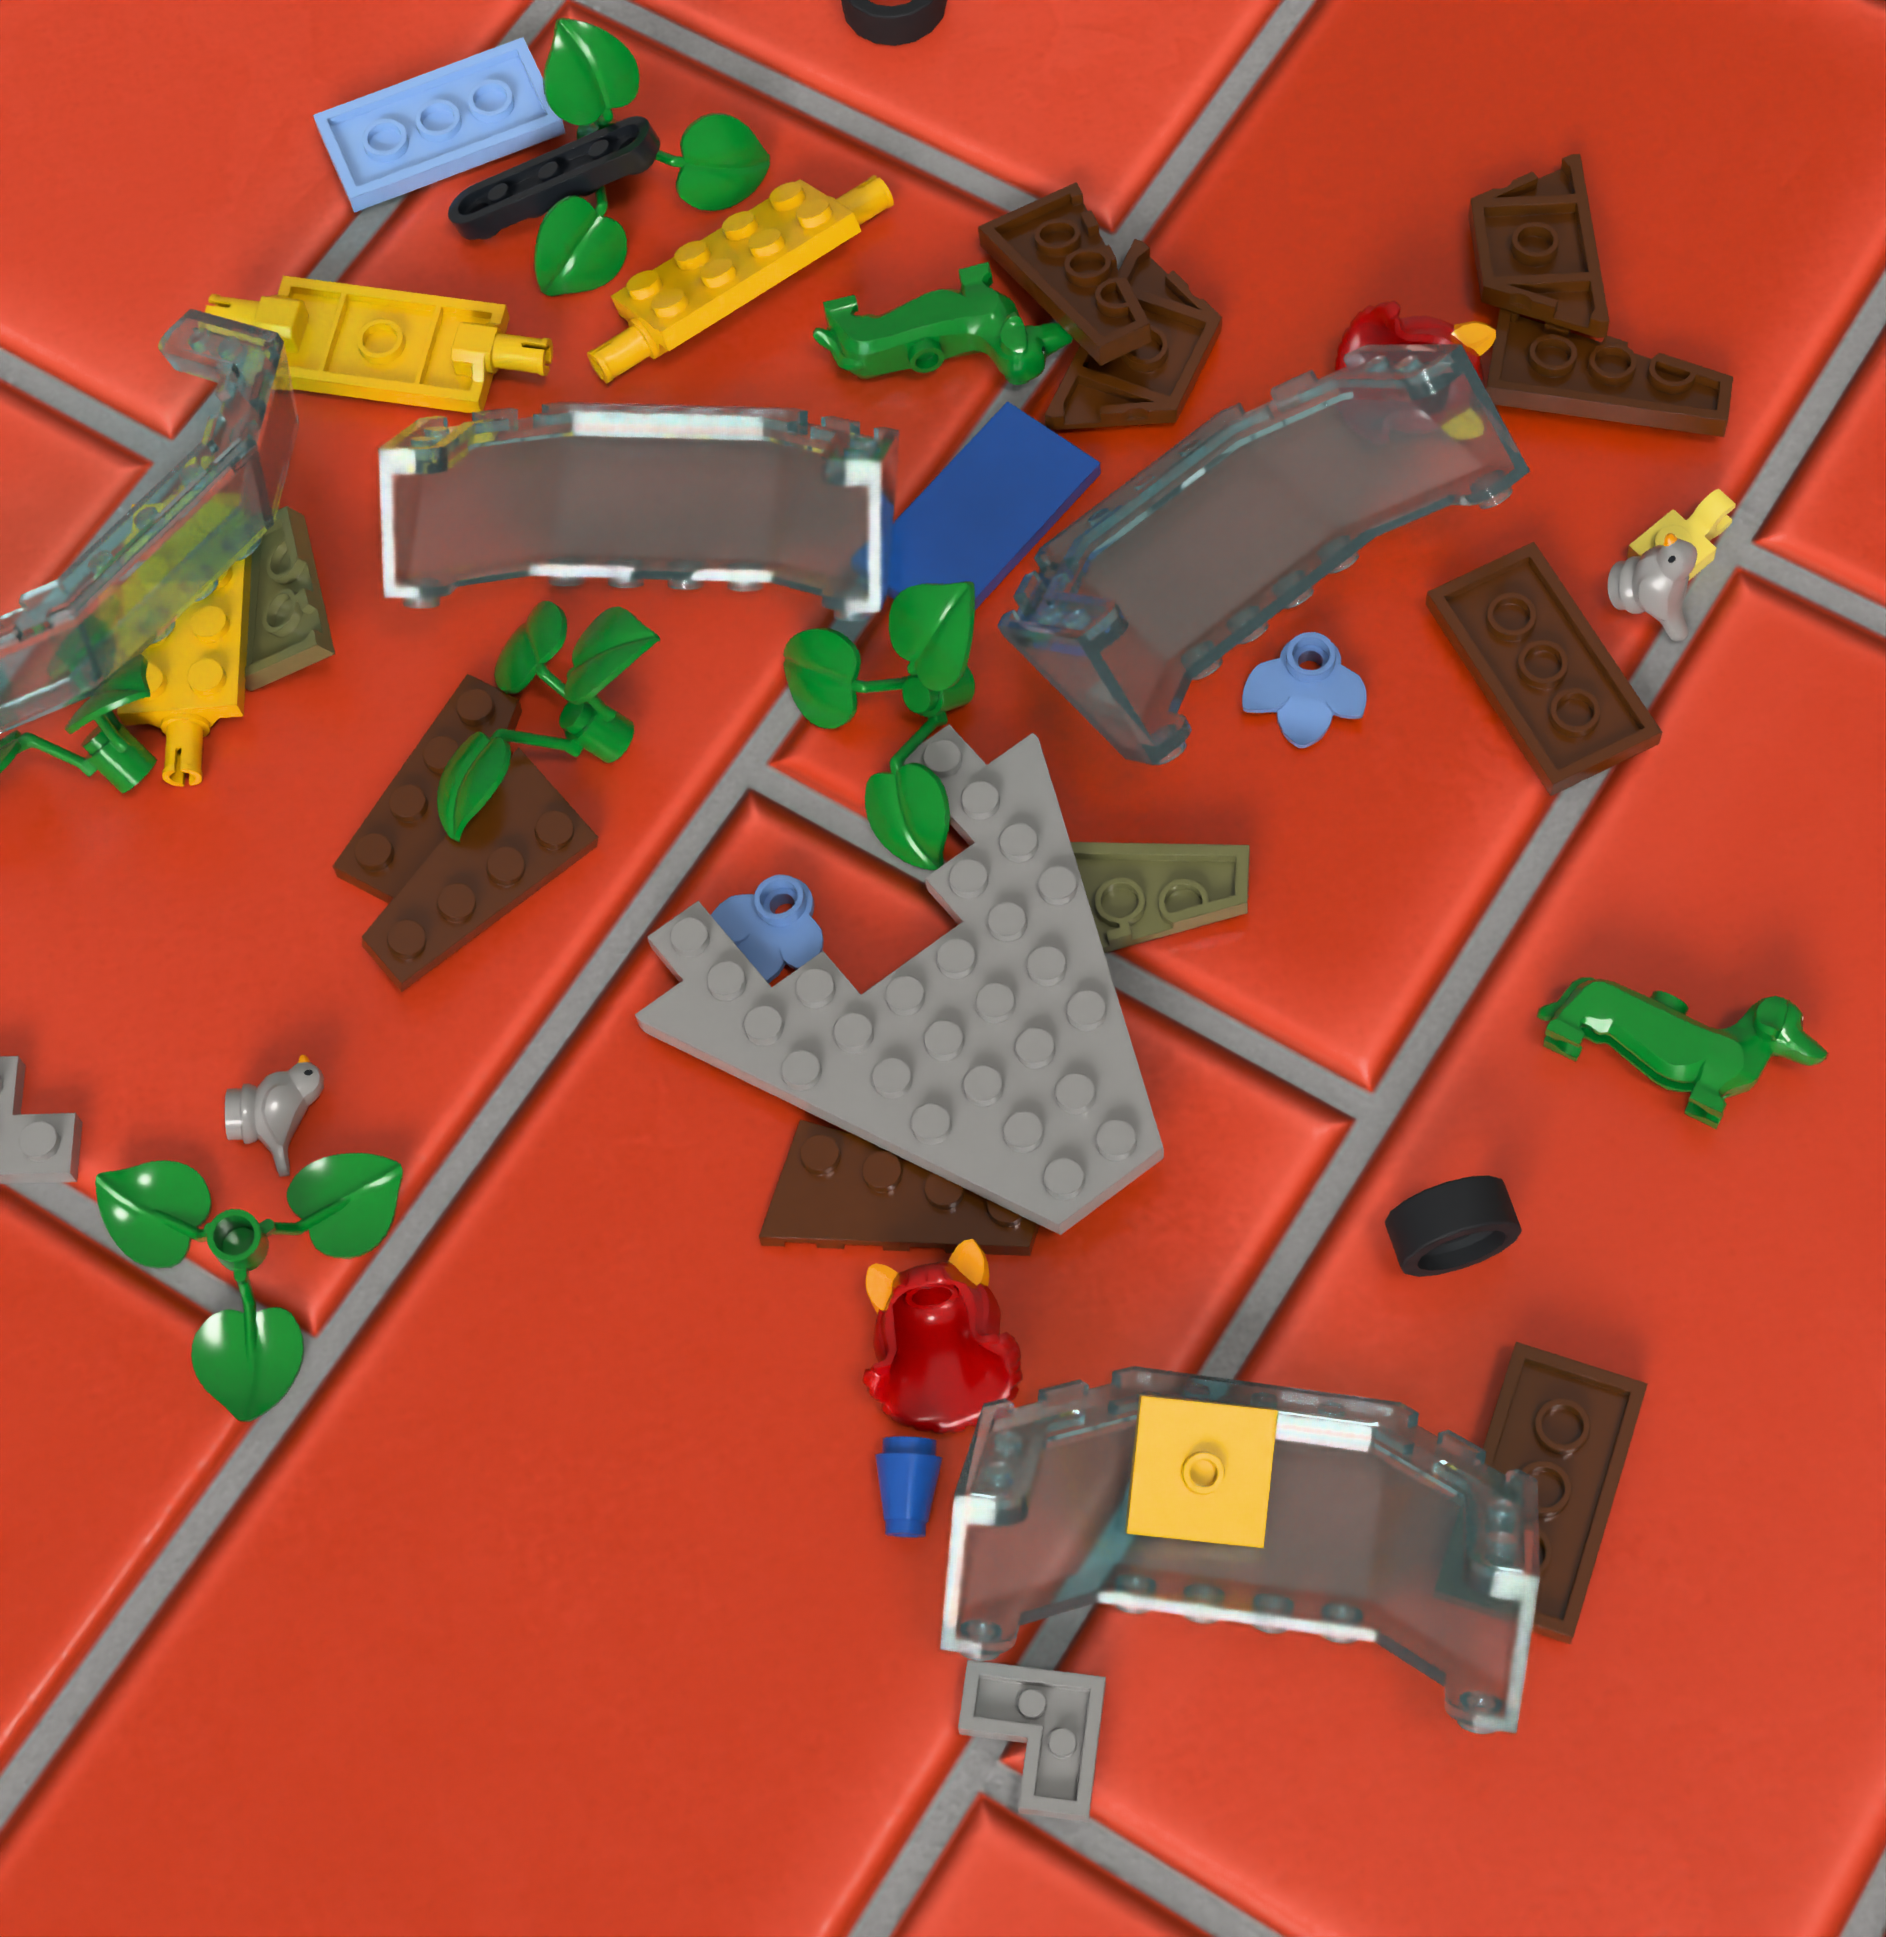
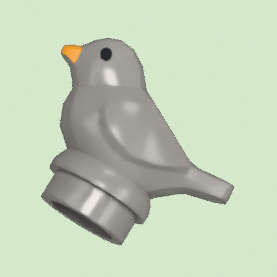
M1668 533L1665 536L1664 545H1657L1644 552L1642 556H1632L1626 561L1616 562L1611 568L1608 577V595L1612 605L1618 610H1626L1631 614L1646 612L1663 625L1672 641L1686 639L1688 636V626L1684 618L1682 606L1688 586L1689 574L1697 560L1696 547L1687 541L1678 539L1674 534Z
M300 1055L298 1063L288 1071H276L267 1075L258 1086L243 1084L242 1088L227 1089L225 1095L227 1139L243 1140L244 1144H251L257 1140L261 1141L272 1154L279 1177L289 1176L288 1147L308 1106L319 1097L324 1089L322 1071L312 1064L306 1055Z

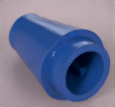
M906 1436L883 1438L882 1453L876 1454L875 1458L883 1518L885 1521V1535L909 1538L926 1536V1523L929 1520L943 1459L936 1456V1440Z

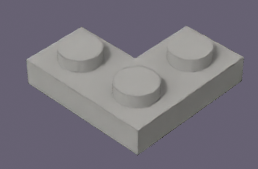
M0 1056V1184L77 1182L83 1122L76 1113L21 1114L26 1065L19 1056Z
M967 1660L958 1724L959 1735L1027 1743L1018 1806L1019 1813L1089 1822L1106 1677Z

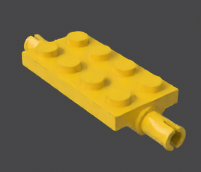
M872 175L868 180L837 199L825 195L801 179L775 188L767 200L749 211L738 212L728 217L720 229L702 240L692 241L681 246L675 252L673 258L653 270H646L634 275L629 279L626 287L611 295L618 314L628 321L629 328L587 352L593 369L608 384L614 378L649 356L652 359H656L667 351L676 348L862 232L860 229L861 224L894 205L889 188L876 175Z
M283 275L277 295L261 296L260 301L211 294L208 301L209 304H215V306L206 305L205 325L208 331H223L255 336V339L259 342V353L253 373L258 385L482 415L493 375L497 373L499 368L547 376L550 368L545 364H551L553 358L551 338L541 339L505 334L510 319L505 304Z
M206 455L199 456V471L195 470L194 456L183 460L181 500L132 504L120 667L135 656L142 654L148 661L146 680L150 690V697L141 698L118 707L117 715L124 726L150 724L161 728V731L166 735L165 763L162 770V778L166 783L174 786H185V773H189L190 786L200 784L203 780V737L210 733V728L219 718L244 716L245 666L247 663L255 507L249 495L218 497L221 465L217 459Z

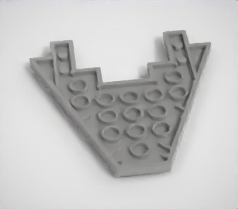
M948 724L921 743L906 759L904 765L915 762L923 764L940 778L948 796L950 825L969 845L968 848L925 878L929 893L958 924L955 928L863 994L857 991L824 951L771 987L702 904L697 901L647 936L651 949L680 983L636 1013L635 1017L640 1028L645 1033L1061 1235L1164 1158V1148L1039 738L1034 733H1031L986 765L952 726Z

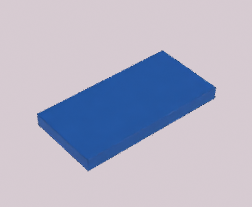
M1007 401L856 562L857 574L893 599L904 589L922 583L970 581L974 583L976 610L1101 474L1100 462Z

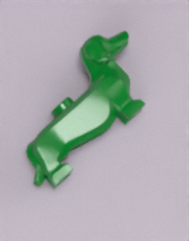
M989 262L959 269L960 290H934L881 315H854L859 310L855 295L823 302L824 314L828 325L827 330L815 328L813 331V337L816 342L832 353L841 369L850 371L862 379H870L911 368L919 373H928L939 368L946 359L983 352L993 360L998 370L1005 376L1006 381L1013 385L1026 384L1041 375L1045 369L1046 358L1072 343L1073 340L1072 336L1059 323L1024 326L1014 302L1009 297L990 287L993 279Z
M1580 977L1571 982L1558 1001L1542 1006L1537 1012L1539 1019L1550 1021L1545 1031L1544 1047L1576 1062L1582 1052L1581 1043L1584 1038L1596 1044H1608L1657 1085L1671 1091L1690 1092L1685 1114L1714 1129H1717L1727 1104L1724 1100L1747 1092L1754 1087L1771 1057H1784L1798 1064L1812 1066L1826 1060L1829 1054L1803 1031V1014L1800 1009L1790 1000L1778 996L1760 999L1747 1010L1735 1025L1725 1029H1715L1686 1016L1689 1010L1688 1006L1682 1000L1669 993L1653 991L1651 997H1647L1613 981Z

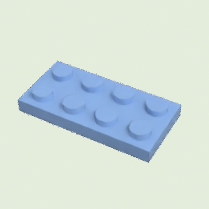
M524 37L313 115L317 129L354 213L566 133L563 120L550 109L543 90V77Z

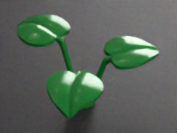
M558 18L554 27L551 49L544 68L543 90L550 109L559 118L568 123L579 125L576 137L580 139L618 122L613 118L611 108L623 107L634 100L639 89V68L630 50L604 29L580 20ZM723 113L703 115L686 128L680 142L682 157L659 150L655 160L664 164L681 168L676 180V190L679 197L692 207L707 211L723 210L746 199L761 184L770 166L769 154L762 147L751 129L739 119ZM604 185L595 192V208L584 198L572 195L558 201L545 215L538 231L534 254L535 276L538 287L543 294L556 296L594 290L611 281L623 266L627 254V238L623 227L616 220L604 216L608 208Z
M970 581L922 583L904 589L894 599L889 613V636L896 653L903 659L910 661L907 666V671L910 674L908 676L874 681L858 680L857 677L861 665L858 648L847 636L830 628H813L794 635L787 642L783 653L785 657L784 671L793 700L803 716L818 727L833 729L850 722L857 710L856 692L872 693L902 689L903 700L906 706L912 712L928 717V720L890 759L891 772H879L872 775L866 784L865 791L867 818L878 840L902 861L928 870H937L944 865L943 851L950 824L948 796L940 778L930 768L916 762L906 765L904 763L937 727L947 724V711L967 705L974 696L975 681L971 670L967 666L975 620L974 583Z
M119 598L105 605L92 618L71 632L57 649L47 667L52 674H56L69 664L71 670L90 697L74 713L65 726V730L72 734L92 720L98 724L81 744L88 752L85 758L32 733L26 732L21 734L18 730H15L0 739V773L18 753L29 748H36L78 767L87 777H90L98 770L123 794L137 785L153 768L157 759L119 722L112 711L141 698L150 697V690L146 680L147 659L142 654L135 656L114 671L98 688L83 666L86 650L103 637L114 620L122 619L123 602Z
M542 601L534 607L527 618V622L522 624L511 635L503 647L495 666V682L498 688L505 693L516 694L523 690L537 673L541 680L568 701L559 720L560 727L565 730L567 739L502 728L497 729L491 737L480 731L472 734L453 754L439 781L437 791L438 814L443 828L450 838L460 843L462 832L467 823L481 810L501 784L510 766L511 747L508 742L564 750L574 757H578L582 749H585L606 763H612L624 754L634 735V723L607 706L597 694L650 647L660 641V637L654 631L646 627L635 615L622 607H611L605 610L593 620L578 639L572 653L574 667L568 671L567 682L564 684L549 671L545 663L561 649L565 642L567 634L565 613L559 606L550 601Z
M346 1153L323 1157L305 1166L293 1178L287 1189L288 1204L293 1212L302 1220L295 1223H286L266 1219L258 1223L255 1217L247 1211L230 1209L218 1214L212 1222L204 1226V1229H199V1227L205 1223L211 1213V1194L204 1178L195 1169L186 1164L167 1160L151 1161L123 1170L102 1172L96 1176L95 1185L98 1207L105 1227L116 1245L134 1262L155 1269L172 1268L184 1260L189 1251L192 1238L198 1242L207 1241L210 1250L225 1268L234 1271V1279L239 1287L244 1313L229 1309L219 1311L210 1316L195 1334L191 1357L196 1376L204 1389L226 1407L238 1421L250 1422L270 1411L283 1399L299 1374L304 1356L302 1331L296 1319L289 1311L273 1307L256 1312V1301L249 1280V1271L257 1268L266 1258L269 1249L268 1237L272 1234L300 1235L309 1230L310 1238L315 1248L326 1256L352 1259L369 1253L383 1241L393 1224L403 1179V1169L397 1161L368 1153Z

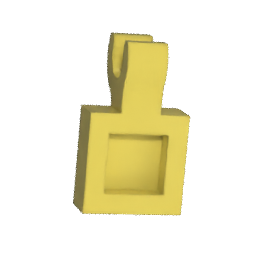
M1718 488L1698 505L1687 520L1672 509L1629 545L1627 558L1642 556L1647 550L1657 545H1664L1665 536L1668 533H1672L1678 539L1687 541L1696 547L1697 560L1689 574V580L1692 579L1714 560L1717 548L1710 540L1720 535L1730 526L1732 519L1727 514L1735 508L1736 503Z

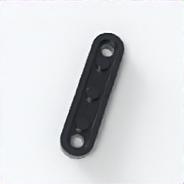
M633 116L623 119L468 187L453 200L448 210V217L465 239L483 240L491 238L503 228L527 218L542 216L558 201L567 196H588L596 192L603 185L629 174L636 175L644 172L655 161L661 144L660 138L646 118Z

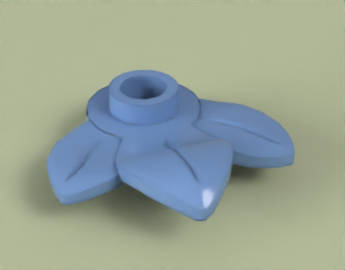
M1306 632L1297 635L1284 646L1280 658L1257 665L1250 673L1242 694V707L1245 712H1277V723L1284 737L1298 748L1309 747L1321 740L1330 728L1333 715L1347 719L1362 718L1367 701V691L1361 677L1341 665V655L1335 644L1326 636L1316 632ZM1305 661H1314L1321 668L1306 670L1299 665Z
M774 875L765 879L758 886L755 894L734 895L727 898L711 914L713 919L768 984L780 975L786 964L797 970L823 951V932L812 918L815 908L812 893L805 883L788 875ZM793 904V907L788 911L774 914L780 905Z

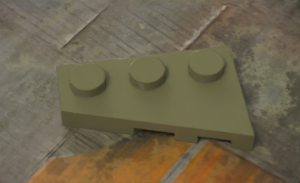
M288 506L253 522L247 663L245 666V688L250 691L335 654L305 516Z
M1071 842L1104 953L1248 913L1249 845Z

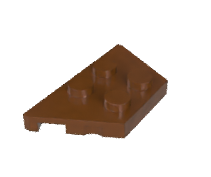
M1571 154L1562 158L1561 169L1539 179L1533 172L1514 179L1505 188L1492 189L1471 198L1468 217L1481 302L1593 337H1607L1609 316L1580 154Z
M1134 239L1119 268V272L1122 278H1127L1150 322L1152 342L1104 365H1100L1080 345L1045 413L1047 428L1064 430L1177 422L1222 331V316L1204 299H1199L1192 295L1189 285L1174 271L1167 274L1151 259L1150 248L1143 241Z

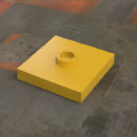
M1139 1394L1125 1532L1134 1535L1264 1548L1278 1410Z

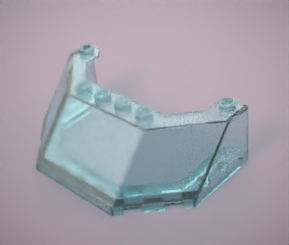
M190 309L162 336L158 348L173 369L218 383L215 395L222 402L221 410L208 417L202 441L58 579L22 594L19 600L21 607L0 616V734L92 696L97 688L119 667L141 654L150 644L157 643L168 636L175 627V620L194 602L210 595L218 585V578L236 561L251 555L260 545L261 537L275 524L300 425L285 345L277 332Z
M1462 344L1365 345L1345 354L1343 360L1347 367L1320 379L1316 377L1313 370L1303 373L1273 387L1270 391L1273 400L1248 412H1245L1241 403L1220 411L1039 548L1034 559L1040 569L1038 573L1035 570L1023 577L1013 596L1019 608L1017 612L1012 610L1003 614L997 625L1001 633L1125 759L1150 765H1162L1175 759L1186 749L1187 744L1185 740L1192 731V727L1186 717L1182 714H1177L1192 680L1202 679L1216 671L1223 663L1222 656L1237 644H1245L1261 636L1269 627L1267 622L1282 609H1289L1306 601L1314 593V584L1327 574L1337 573L1351 566L1359 558L1358 550L1375 537L1450 505L1472 506L1478 504L1481 509L1496 506L1513 493L1512 485L1530 472Z
M557 402L542 404V413L518 419V409L514 408L472 412V421L448 427L447 417L444 416L419 418L378 448L384 598H403V605L410 608H431L439 606L441 604L440 597L451 594L459 586L526 576H548V583L556 586L581 585L585 583V577L608 578V585L618 588L643 586L644 579L667 580L669 588L682 590L702 588L704 581H727V588L730 590L756 591L763 589V582L821 596V605L834 610V618L845 621L867 620L871 618V612H881L887 599L899 430L887 427L874 428L873 437L860 434V422L825 416L821 417V425L808 423V411L781 407Z
M1131 1366L1113 1371L1111 1384L1089 1389V1385L1079 1379L1040 1389L1038 1402L1016 1408H1014V1403L1006 1398L984 1403L954 1493L940 1650L959 1652L964 1657L977 1661L992 1660L1015 1645L1020 1625L1094 1603L1115 1605V1607L1124 1612L1134 1614L1147 1613L1151 1610L1181 1614L1193 1622L1204 1624L1215 1623L1219 1620L1250 1624L1254 1628L1266 1633H1284L1292 1630L1320 1634L1325 1639L1336 1643H1353L1357 1640L1375 1642L1444 1686V1708L1452 1718L1457 1720V1723L1463 1729L1478 1734H1489L1496 1731L1517 1733L1540 1580L1537 1479L1518 1468L1507 1471L1506 1475L1485 1464L1486 1450L1450 1430L1439 1432L1437 1437L1418 1426L1419 1412L1401 1402ZM1139 1394L1278 1410L1264 1548L1134 1535L1125 1532Z

